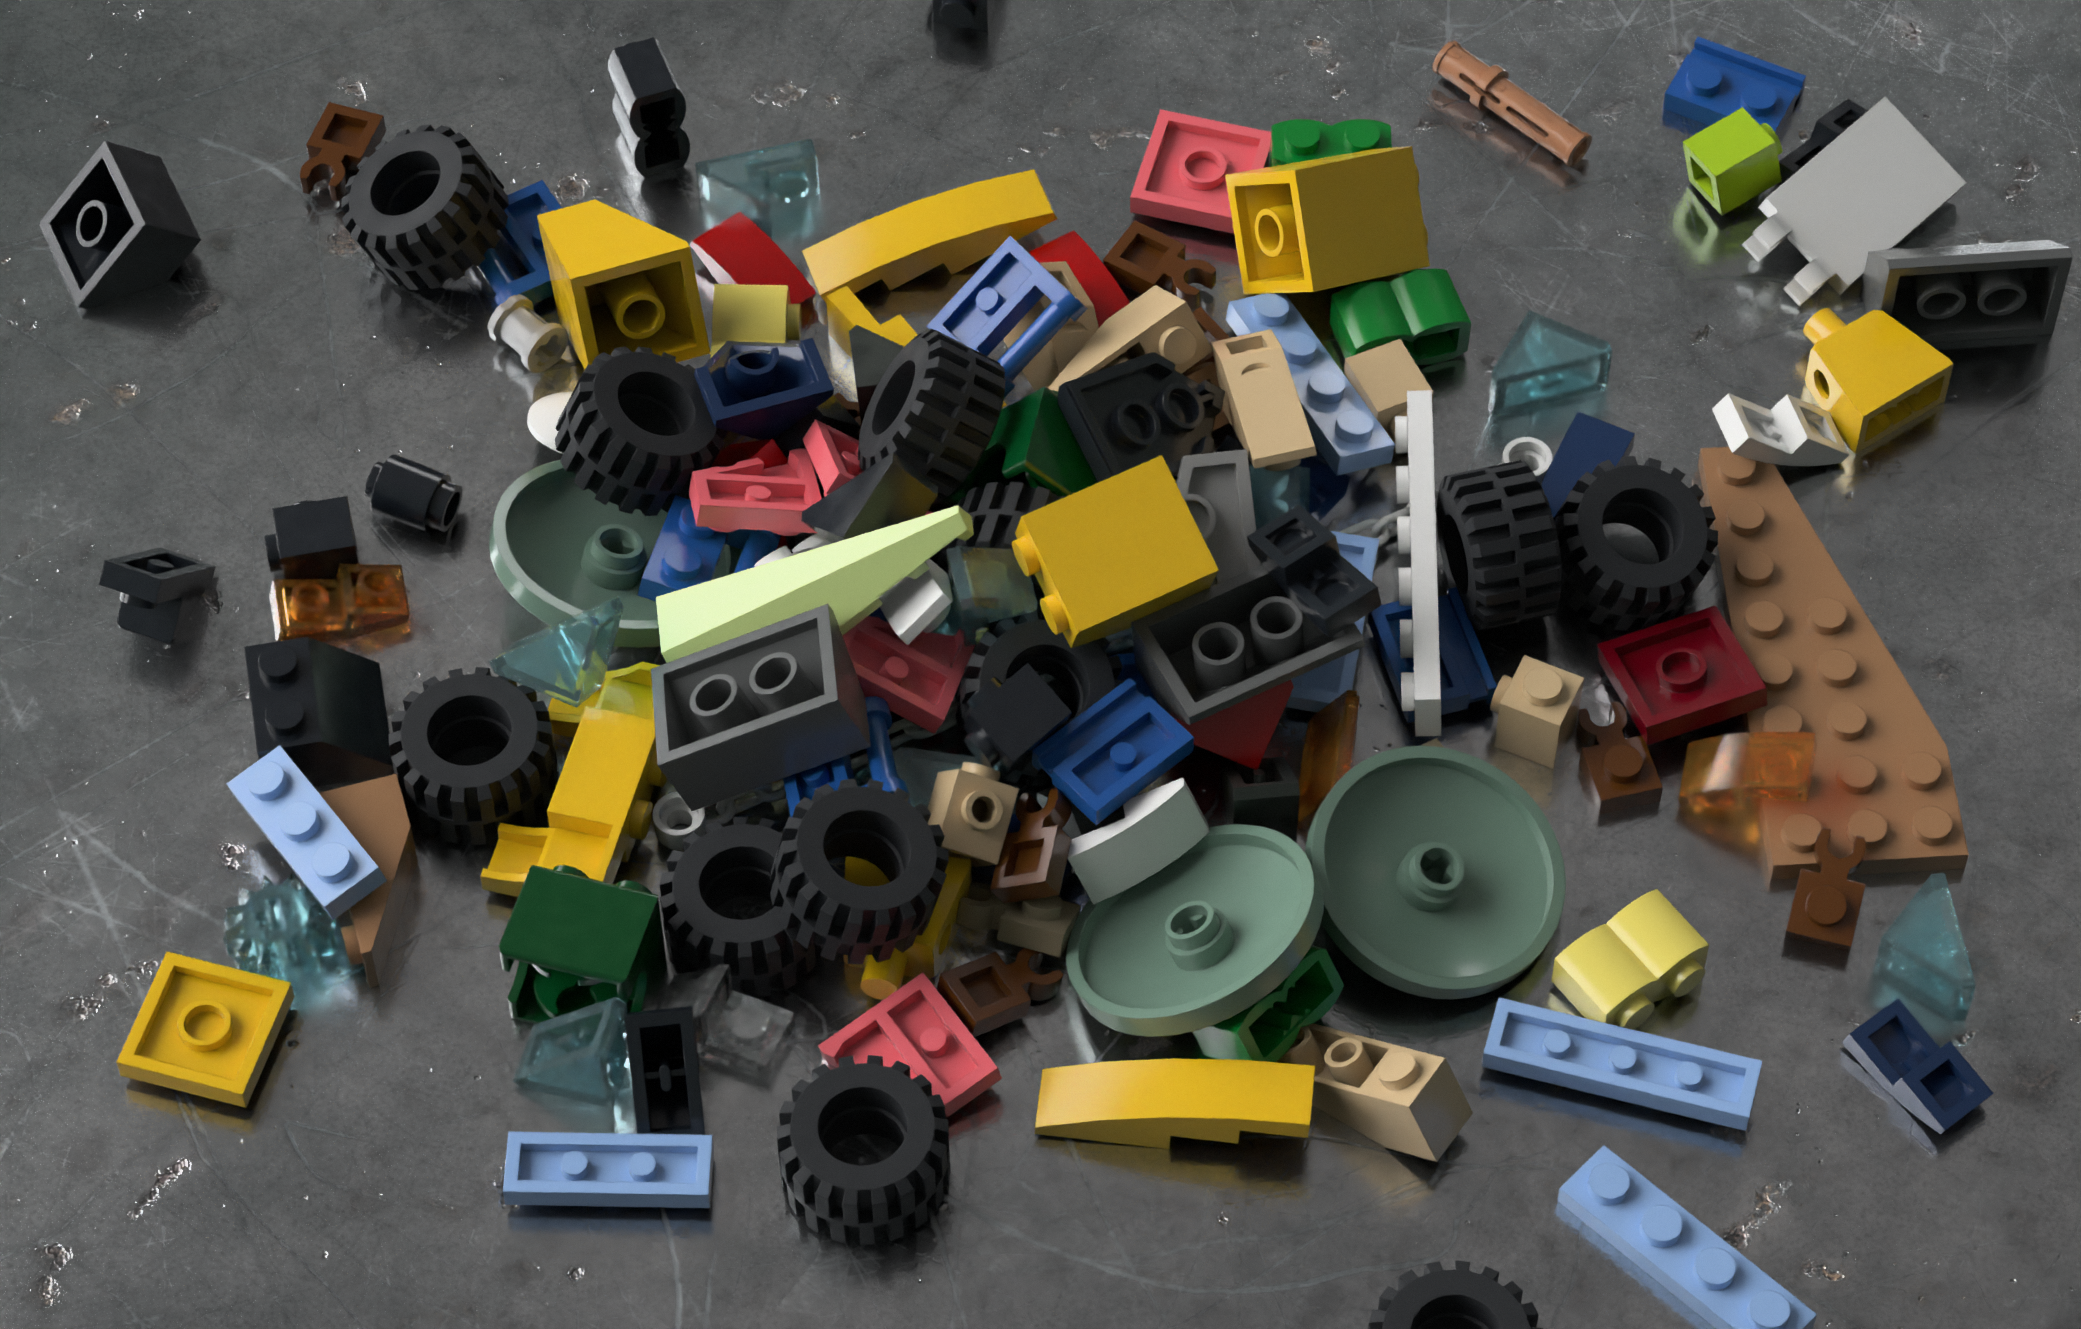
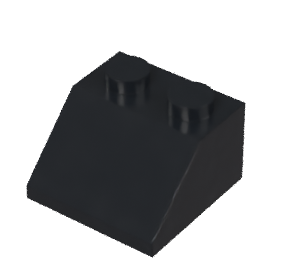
M106 140L39 222L77 307L83 309H90L168 281L201 241L200 235L162 158Z
M311 637L244 647L256 749L259 760L280 745L313 787L394 774L389 750L390 731L381 669L378 662Z

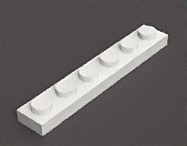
M1432 390L1407 391V416H1395L1396 454L1408 453L1409 466H1396L1397 504H1410V516H1397L1398 554H1411V567L1398 568L1399 606H1412V619L1400 620L1401 658H1413L1414 672H1401L1402 711H1415V736H1441Z

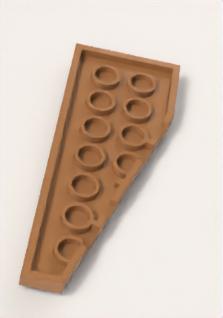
M1729 447L1700 448L1698 466L1702 489L1705 494V507L1711 506L1716 517L1709 529L1718 531V545L1713 550V553L1715 555L1725 621L1767 687L1768 706L1742 714L1770 880L1799 878L1801 869L1820 873L1821 868L1815 860L1814 847L1816 838L1822 828L1831 829L1828 849L1833 856L1838 858L1847 857L1852 853L1857 836L1865 837L1866 851L1863 862L1856 871L1849 875L1965 869L1969 854L1947 745L1774 464L1732 454Z

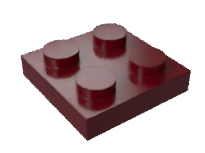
M1716 605L1597 644L1599 663L1647 745L1768 706L1767 687Z

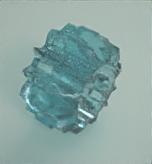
M292 873L281 886H274V883L264 875L261 890L258 892L240 887L239 896L237 897L239 906L226 908L224 922L227 930L225 931L226 936L223 937L226 952L236 961L237 969L275 979L286 976V979L295 988L300 977L299 972L306 970L320 975L321 967L323 966L321 956L334 954L336 946L334 926L337 925L336 918L334 920L331 919L308 888H301L299 880Z

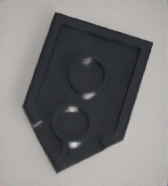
M1151 352L1063 383L1058 388V405L1098 483L1160 455L1163 456L1173 478L1178 476L1183 456L1213 453L1215 442L1211 436L1215 417L1222 410L1225 391L1206 380L1200 384L1175 371V364L1155 352Z

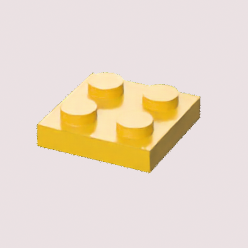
M167 951L116 1063L120 1076L246 1108L295 997L291 982Z

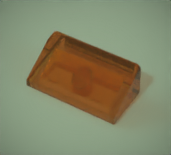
M1345 691L1315 714L1307 725L1299 778V829H1310L1313 818L1321 803L1337 781L1352 769L1360 696L1357 695V691Z

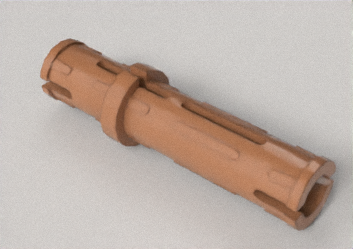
M1455 40L1448 42L1437 54L1432 66L1433 72L1441 75L1470 95V103L1479 110H1491L1525 136H1528L1561 159L1568 167L1576 165L1584 157L1591 145L1592 136L1577 128L1550 109L1546 104L1540 102L1508 79V71L1499 65L1490 67L1461 47L1460 43Z

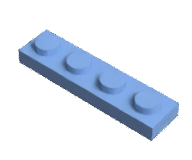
M1265 293L1229 301L1226 321L1237 336L1272 329L1283 348L1314 444L1336 476L1391 463L1395 443L1285 293Z
M1500 997L1497 1001L1482 1060V1067L1744 1131L1747 1129L1762 1065L1761 1060Z
M1605 1145L1559 1188L1557 1201L1715 1329H1812L1814 1327L1817 1316L1814 1311Z

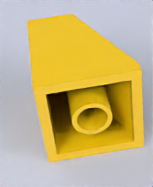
M1412 146L1372 149L1225 175L1244 294L1316 292L1430 266L1427 249L1428 233L1423 223L1418 189L1419 172L1414 162Z
M596 199L537 215L559 321L563 328L566 329L568 338L584 370L588 364H592L595 357L603 352L611 355L614 348L625 346L632 352H635L638 346L651 348L653 354L662 356L663 352L675 356L677 363L711 353L691 250L687 241Z
M1162 455L1021 516L1015 532L1017 539L1012 541L1013 552L1021 570L1027 577L1035 574L1045 595L1044 598L1040 599V606L1048 626L1055 635L1063 632L1070 648L1130 629L1131 622L1210 588L1219 571Z

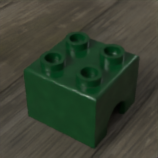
M1044 386L1003 407L994 433L981 459L966 480L951 495L946 497L942 503L949 508L957 506L961 497H966L969 490L975 487L985 488L987 483L1000 482L1004 485H1010V482H1020L1034 488L1039 486L1051 490V493L1060 497H1067L1098 483L1058 405V392Z
M536 865L530 867L498 946L501 965L504 971L510 972L514 960L519 961L516 976L508 994L511 1018L628 1047L625 1013L652 1009L667 970L658 895L653 894L647 887L634 881L624 880L615 885L590 879L581 870L567 865H558L553 869Z

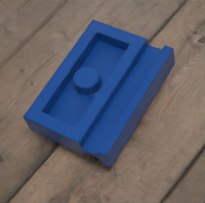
M1698 36L1694 42L1693 50L1690 54H1687L1665 92L1663 109L1711 126L1743 107L1759 125L1767 123L1778 137L1794 109L1797 98L1801 97L1804 91L1806 75Z
M1457 587L1447 589V595L1438 597L1441 715L1468 709L1469 703L1484 699L1486 704H1489L1497 687L1471 621L1468 619ZM1399 601L1383 604L1370 612L1368 624L1402 708L1401 672H1414L1413 658H1401L1400 620L1412 619V606H1399ZM1403 711L1407 723L1415 722V711Z
M1129 677L1032 750V765L1038 771L1043 769L1052 778V784L1097 825L1192 753L1194 737L1150 696L1145 698L1136 689V683Z

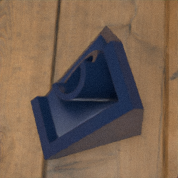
M813 338L802 340L801 344L727 341L703 367L696 368L694 372L714 426L758 440H774L832 397L834 393V387Z

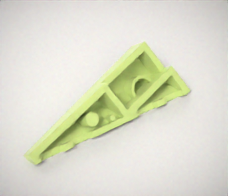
M957 505L656 597L661 653L666 663L825 604H829L834 611L843 636L883 605L879 598L881 595L906 576L916 580L929 570L926 561L954 539L959 538L966 541L973 536L972 516Z

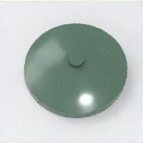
M560 460L538 466L517 478L506 489L496 506L489 537L490 558L494 570L510 595L541 621L572 636L618 647L642 648L661 646L656 601L638 596L642 576L668 513L661 509L657 516H644L637 509L632 514L619 511L618 505L611 502L604 505L594 499L596 496L594 492L590 489L583 491L574 482L576 474L565 471ZM725 545L712 580L734 573L742 549Z
M1408 746L1373 755L1354 766L1337 781L1321 803L1308 832L1305 854L1314 868L1323 890L1322 926L1337 947L1356 966L1380 982L1400 991L1433 999H1461L1496 990L1514 980L1535 961L1551 940L1558 926L1565 900L1566 876L1561 848L1547 817L1533 798L1515 780L1495 766L1470 754L1437 746Z
M1245 824L1209 827L1210 832L1196 845L1152 876L1096 904H1093L1090 899L1073 926L1066 952V966L1069 979L1088 1012L1100 1023L1121 1033L1146 1037L1171 1036L1215 1025L1246 1010L1268 995L1292 973L1307 954L1318 933L1323 916L1324 897L1322 886L1301 847L1288 836L1266 827Z

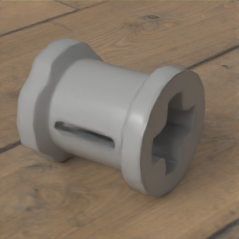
M521 294L513 295L500 304L490 317L488 323L490 338L497 344H508L522 356L521 362L524 367L533 373L544 372L551 368L561 358L568 344L566 329L560 324L545 321L534 312L532 301Z

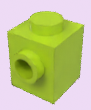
M1743 107L1683 141L1690 183L1721 216L1782 181L1778 155L1782 153L1779 138L1767 123L1759 125Z

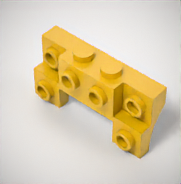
M639 662L633 666L612 671H587L559 666L557 671L558 683L548 707L553 734L574 739L547 809L549 828H533L500 823L497 830L499 839L488 869L483 868L480 875L483 890L518 897L532 865L553 869L558 865H567L581 870L590 879L613 884L620 862H628L635 840H644L648 834L653 813V804L649 801L654 787H663L667 781V777L657 765L651 669L660 665Z

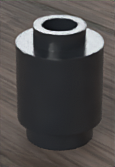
M392 454L385 463L378 461L371 469L365 485V496L371 498L370 508L372 512L426 533L431 532L432 529L446 532L450 528L458 513L463 494L462 486L451 482L449 474L396 454Z

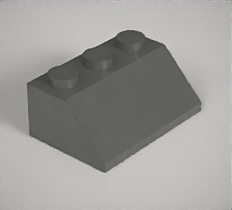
M2011 240L2005 243L1951 244L1943 247L1890 248L1881 251H1868L1861 285L1865 312L1867 314L1872 310H1883L1927 343L2053 335L2073 255L2070 247L2051 240Z
M1262 564L1131 622L1136 668L1159 705L1172 717L1189 725L1365 646L1364 637L1355 623L1330 638L1325 635L1286 595Z
M829 604L651 669L657 765L691 811L871 747L866 699L834 611Z

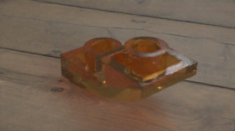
M339 564L335 580L273 579L269 592L276 642L302 637H311L321 642L362 636L407 623L410 616L402 565Z
M1747 732L1705 738L1688 743L1679 793L1680 805L1744 810L1746 797L1808 802L1817 748L1815 733Z

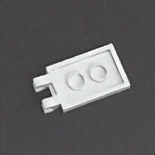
M1885 96L1760 204L1758 208L1768 219L1753 231V235L1742 246L1757 262L1765 258L1786 238L1810 263L1801 269L1783 290L1798 306L1806 302L1827 282L1841 295L1864 275L1868 251L1895 248L1957 194L1966 184V181Z

